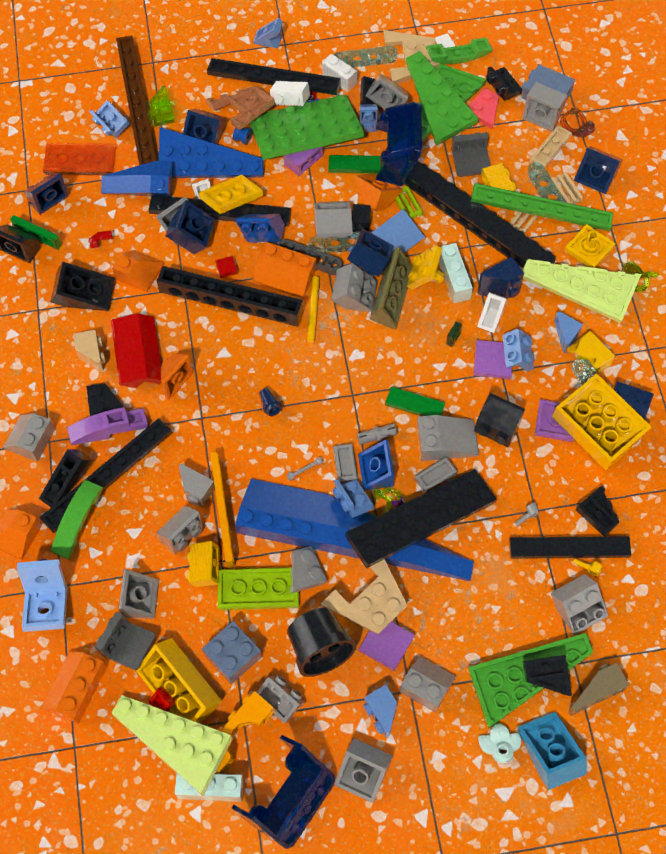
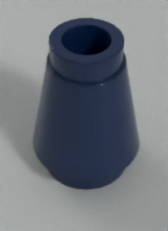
M269 388L262 389L259 395L264 413L268 416L279 414L281 411L280 401Z

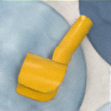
M576 558L573 560V563L585 568L593 577L602 571V565L596 561L590 566Z

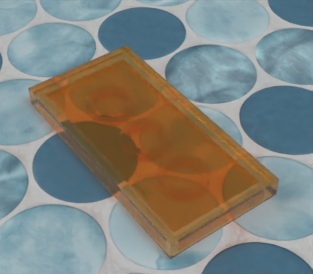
M47 143L43 173L44 175H51L53 173H60L61 175L111 174L114 170L116 146L115 144Z

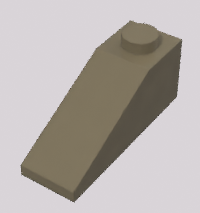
M606 663L598 668L597 674L568 712L570 716L613 697L628 688L629 683L617 663L613 665Z

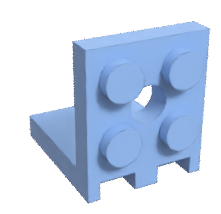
M59 559L17 563V571L25 592L22 619L23 632L65 629L68 588ZM45 608L50 609V610H49L47 613H45V614H41V613H40V612L42 611V609H45Z

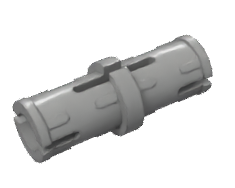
M394 423L380 428L376 426L372 430L357 433L359 444L362 445L372 441L379 442L383 438L397 435Z

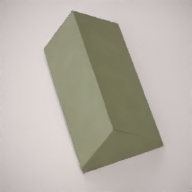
M400 247L394 249L384 268L370 315V320L392 329L397 328L408 289V275L412 270V265Z

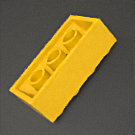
M172 638L155 644L144 658L139 669L136 670L153 693H155L157 688L163 686L176 701L169 710L172 714L200 724L222 702Z

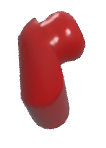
M111 230L97 232L88 240L90 248H98V241L113 239Z

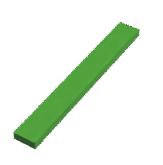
M474 183L471 202L583 226L588 224L592 228L611 230L612 212Z

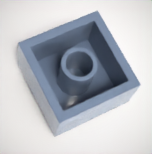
M234 621L202 648L204 656L231 685L262 658L261 650Z

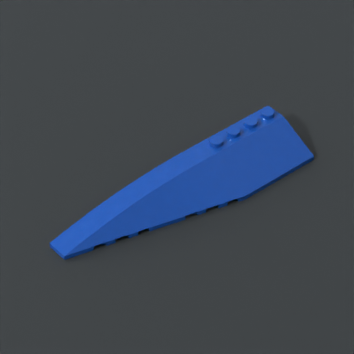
M251 479L240 505L235 527L238 534L301 547L311 546L315 550L359 558L346 539L345 534L347 531L376 518V516L365 512L352 518L348 511L345 512L343 510L341 500L328 494ZM426 539L385 559L388 565L465 581L471 580L474 561Z

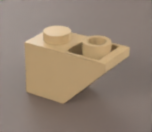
M95 330L73 334L78 358L95 369L103 371L102 363H106L104 352H100V347H103L101 336H97Z

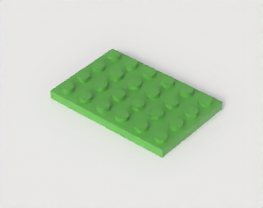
M346 94L314 102H305L303 106H288L283 109L271 110L262 113L249 123L263 160L364 137V131Z

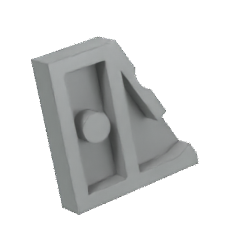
M312 547L293 551L291 554V594L324 585L327 579Z

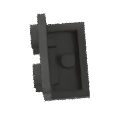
M487 132L453 136L451 151L458 177L480 175L482 168L491 166L487 152Z
M115 612L108 621L104 633L98 638L95 648L103 657L130 669L138 670L154 643L156 635L149 630L130 623L123 614Z

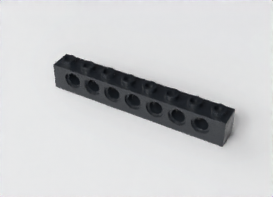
M162 266L157 278L160 293L297 327L303 314V300L166 266Z

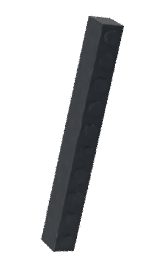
M416 160L403 172L402 184L408 186L409 189L507 258L512 257L521 268H524L528 259L555 264L556 257L550 251L543 249L536 241L526 237L523 232L513 228L507 221L500 219L494 212L483 207L482 204L471 202V198L467 193L457 189L454 184L447 182L425 164Z

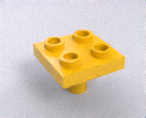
M586 224L565 246L564 251L587 267L596 268L613 250L616 243Z
M436 245L414 257L412 270L408 275V288L413 290L431 280H435L437 283L443 281L445 273L437 269L442 252L441 247Z

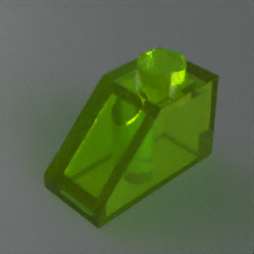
M162 86L149 102L150 110H147L149 120H153L154 127L174 123L166 86Z

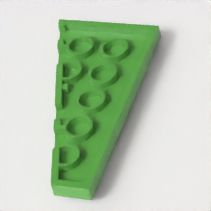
M420 51L406 58V65L413 79L425 118L428 120L435 145L478 123V117Z
M580 634L468 667L488 729L545 689L526 682L522 661L565 655L567 669L570 671L593 654L587 634Z

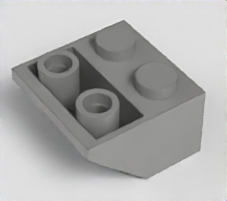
M350 202L314 203L316 237L328 239L330 237L346 238L353 236Z
M353 263L341 267L336 272L331 300L344 309L371 312L377 280Z
M187 506L181 508L156 532L159 541L175 555L179 551L182 552L188 546V542L193 537H198L202 532L203 524L200 513Z
M585 574L551 593L556 610L573 635L608 617L597 582Z

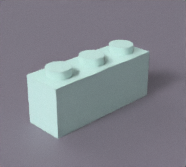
M457 244L441 246L442 252L439 265L442 272L445 273L444 279L453 303L470 300L473 287Z
M177 773L175 796L177 799L242 802L244 780L242 775L214 774L204 796H202Z

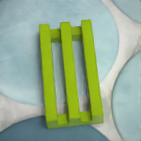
M403 187V191L400 194L402 201L399 196L395 199L400 211L404 209L408 216L413 219L418 215L419 217L423 216V212L409 187ZM403 192H406L408 198L410 199V201H411L413 207H414L415 210H416L415 212H414L413 209L411 208V206H410L408 200L406 199L405 195L403 194Z

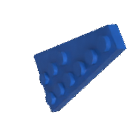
M159 127V161L173 162L172 178H234L239 175H243L246 178L263 177V159Z

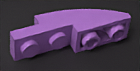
M125 407L85 418L67 427L71 445L109 439L110 434L145 429L148 424L143 409L126 411Z

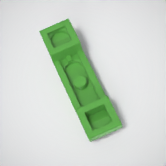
M487 38L472 39L468 45L444 48L442 44L426 46L431 60L442 64H458L472 61L491 53L493 50Z
M84 480L60 522L52 544V553L68 560L70 559L77 544L76 538L92 505L95 506L103 487Z

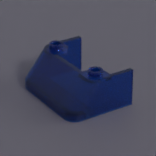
M415 101L388 107L381 113L376 130L387 132V148L385 151H382L380 156L382 167L376 176L378 181L402 186L420 158L422 152L421 103Z
M281 735L280 739L291 749L285 760V766L291 774L267 808L257 804L249 812L236 805H233L232 809L268 838L283 848L289 849L295 845L333 788L335 776L304 745Z

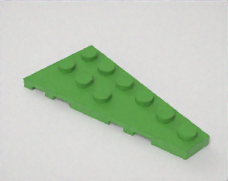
M441 63L436 69L464 102H467L486 84L487 79ZM420 102L400 140L418 141L417 147L432 134Z

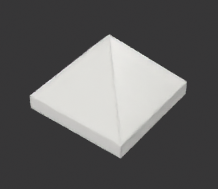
M209 179L192 184L196 199H200V191L211 187Z

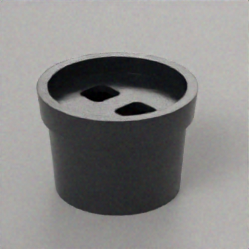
M329 608L311 610L295 619L287 629L288 637L296 654L297 667L300 674L304 677H314L334 670L345 663L354 654L357 647L350 634L343 630Z

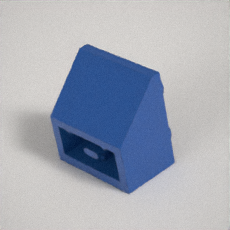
M245 214L236 218L235 222L247 242H281L285 224L280 214Z

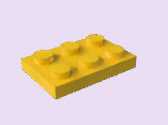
M243 175L199 192V198L219 214L226 213L231 209L240 207L263 196V190Z

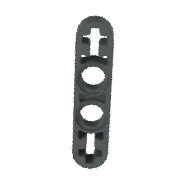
M287 239L277 243V246L284 248L286 246L288 249L296 252L303 251L306 255L314 258L320 257L322 262L316 263L317 270L336 275L337 269L342 267V261L335 256Z

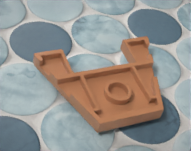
M258 86L238 90L235 95L228 96L227 94H222L219 99L212 100V97L206 99L207 106L214 111L230 104L241 112L230 118L231 124L239 130L275 104L274 98Z

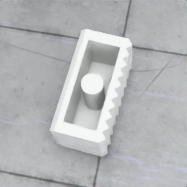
M330 54L322 61L323 75L341 78L340 89H343V91L349 92L357 84V70L335 55Z
M276 81L270 89V95L274 98L276 105L303 106L310 96L308 82Z

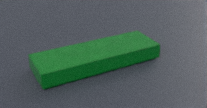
M329 155L328 173L380 174L381 156Z
M16 215L10 218L13 227L17 226L28 234H35L39 242L56 250H59L62 246L58 235Z
M391 387L385 405L419 416H441L445 402Z

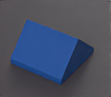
M384 440L358 454L364 490L394 487V471L388 440Z

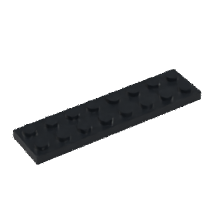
M474 469L347 531L345 537L364 566L368 568L494 504L497 498Z

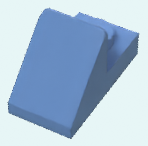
M277 18L258 29L253 43L278 48L282 37L280 33L283 21Z

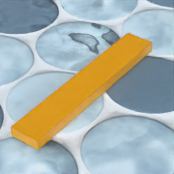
M213 452L210 453L225 561L227 569L234 568L235 563L218 453Z

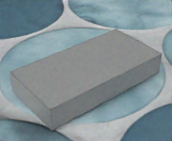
M352 444L333 446L337 479L340 484L354 479L357 480Z
M445 457L416 475L414 479L424 493H427L457 475L458 471L448 458Z

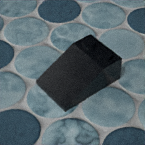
M62 262L57 269L50 302L68 308L108 311L115 278Z

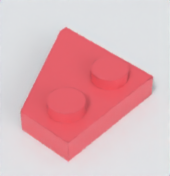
M484 88L468 106L478 117V121L490 129L494 126L499 96Z

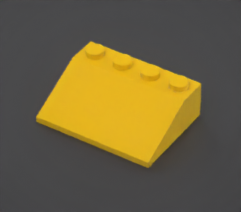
M597 373L560 403L552 415L606 471L652 428Z

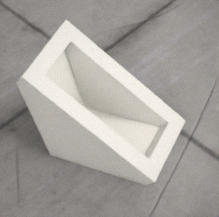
M489 292L477 327L495 333L503 316L507 298Z

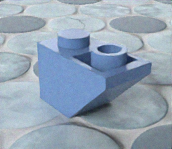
M377 104L359 105V123L364 132L377 131Z
M384 685L364 697L365 704L363 708L368 716L372 715L375 719L374 726L380 735L383 733L387 738L390 736L397 701L387 685Z

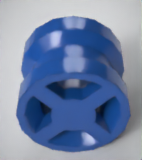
M235 127L233 141H241L244 145H247L252 136V129L248 127L239 130Z

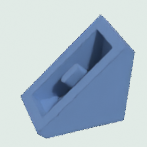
M556 312L554 319L555 327L563 353H567L566 349L577 339L583 324L562 312Z

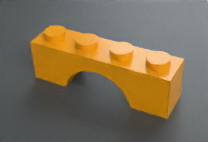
M254 691L243 699V705L239 710L236 709L228 717L229 722L217 730L227 733L233 738L236 732L244 726L258 725L263 727L277 710ZM231 743L215 774H223L234 762Z

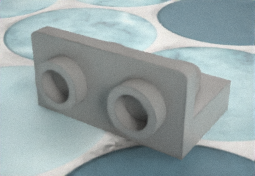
M280 675L269 676L257 691L263 699L277 710L274 715L284 724L288 723L298 708L306 702L302 698L303 695L298 690L290 688L287 685V681Z

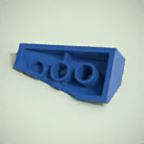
M153 161L102 176L101 194L171 197L173 162Z

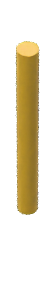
M318 276L312 277L308 343H314L319 289Z

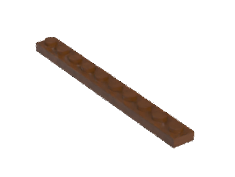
M131 35L116 38L138 161L139 165L156 161L133 36Z

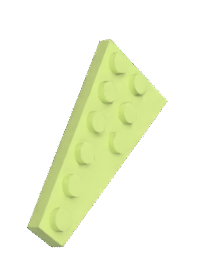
M531 259L526 261L522 270L524 272V280L618 323L623 320L641 277V274L636 273L634 275L625 274V272L621 271L610 272L606 269L584 266L573 267L568 266L569 264L558 265Z
M121 695L112 711V715L121 724L135 734L141 742L146 744L189 785L194 787L200 795L204 796L233 739L231 735Z

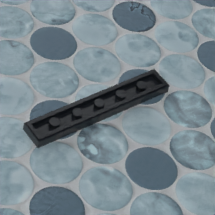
M629 536L509 538L510 559L631 557Z

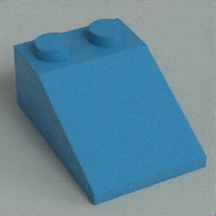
M556 712L517 727L537 773L548 790L587 774V758Z

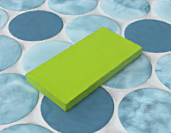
M292 568L219 570L218 610L299 608V592L291 594L290 591L292 586Z

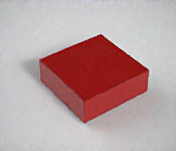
M233 256L215 260L220 278L238 274Z
M161 686L157 688L148 702L153 707L169 712L176 701Z

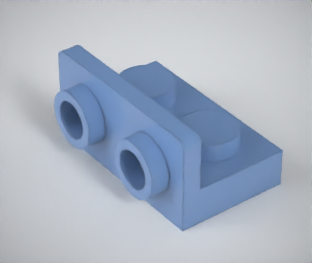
M338 479L334 480V496L336 499L341 500L343 510L345 512L348 511L352 518L373 509V503L356 479L342 485Z

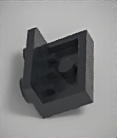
M492 66L488 67L487 82L493 86L497 95H500L504 101L522 93V88L505 67L494 70Z

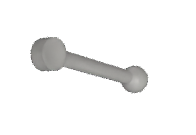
M318 457L316 461L294 473L289 472L287 479L289 481L294 480L298 474L317 464L321 465L323 459Z

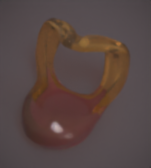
M578 107L571 108L560 119L561 126L572 132V135L576 137H586L595 131V123L593 121L587 122L584 114ZM571 112H574L582 121V126L578 129L571 128L565 119Z

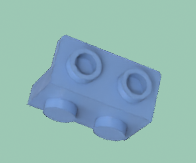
M108 100L97 112L92 109L89 111L93 116L92 120L97 125L101 124L103 126L102 131L108 136L113 135L117 138L130 124Z
M520 329L503 334L506 367L512 368L518 365L527 372L533 370L534 356L531 348V337Z

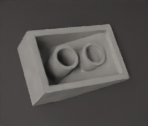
M440 415L418 417L417 434L421 461L441 460L445 457L452 459L479 456L476 433L474 431V420Z

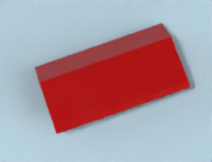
M137 313L112 319L111 327L119 385L137 388L143 381L160 384L161 361L154 317Z

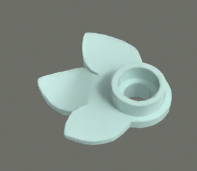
M496 723L492 727L490 735H480L478 737L479 745L483 752L491 754L494 760L500 764H506L511 761L514 752L521 746L520 734H509L506 726L501 723ZM504 750L506 753L501 754L499 751Z

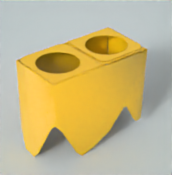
M591 331L566 349L567 352L578 354L576 362L588 364L586 377L604 371L612 364L615 357Z

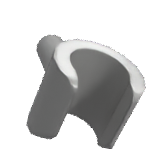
M535 503L526 507L528 513L515 522L516 526L538 515V507Z

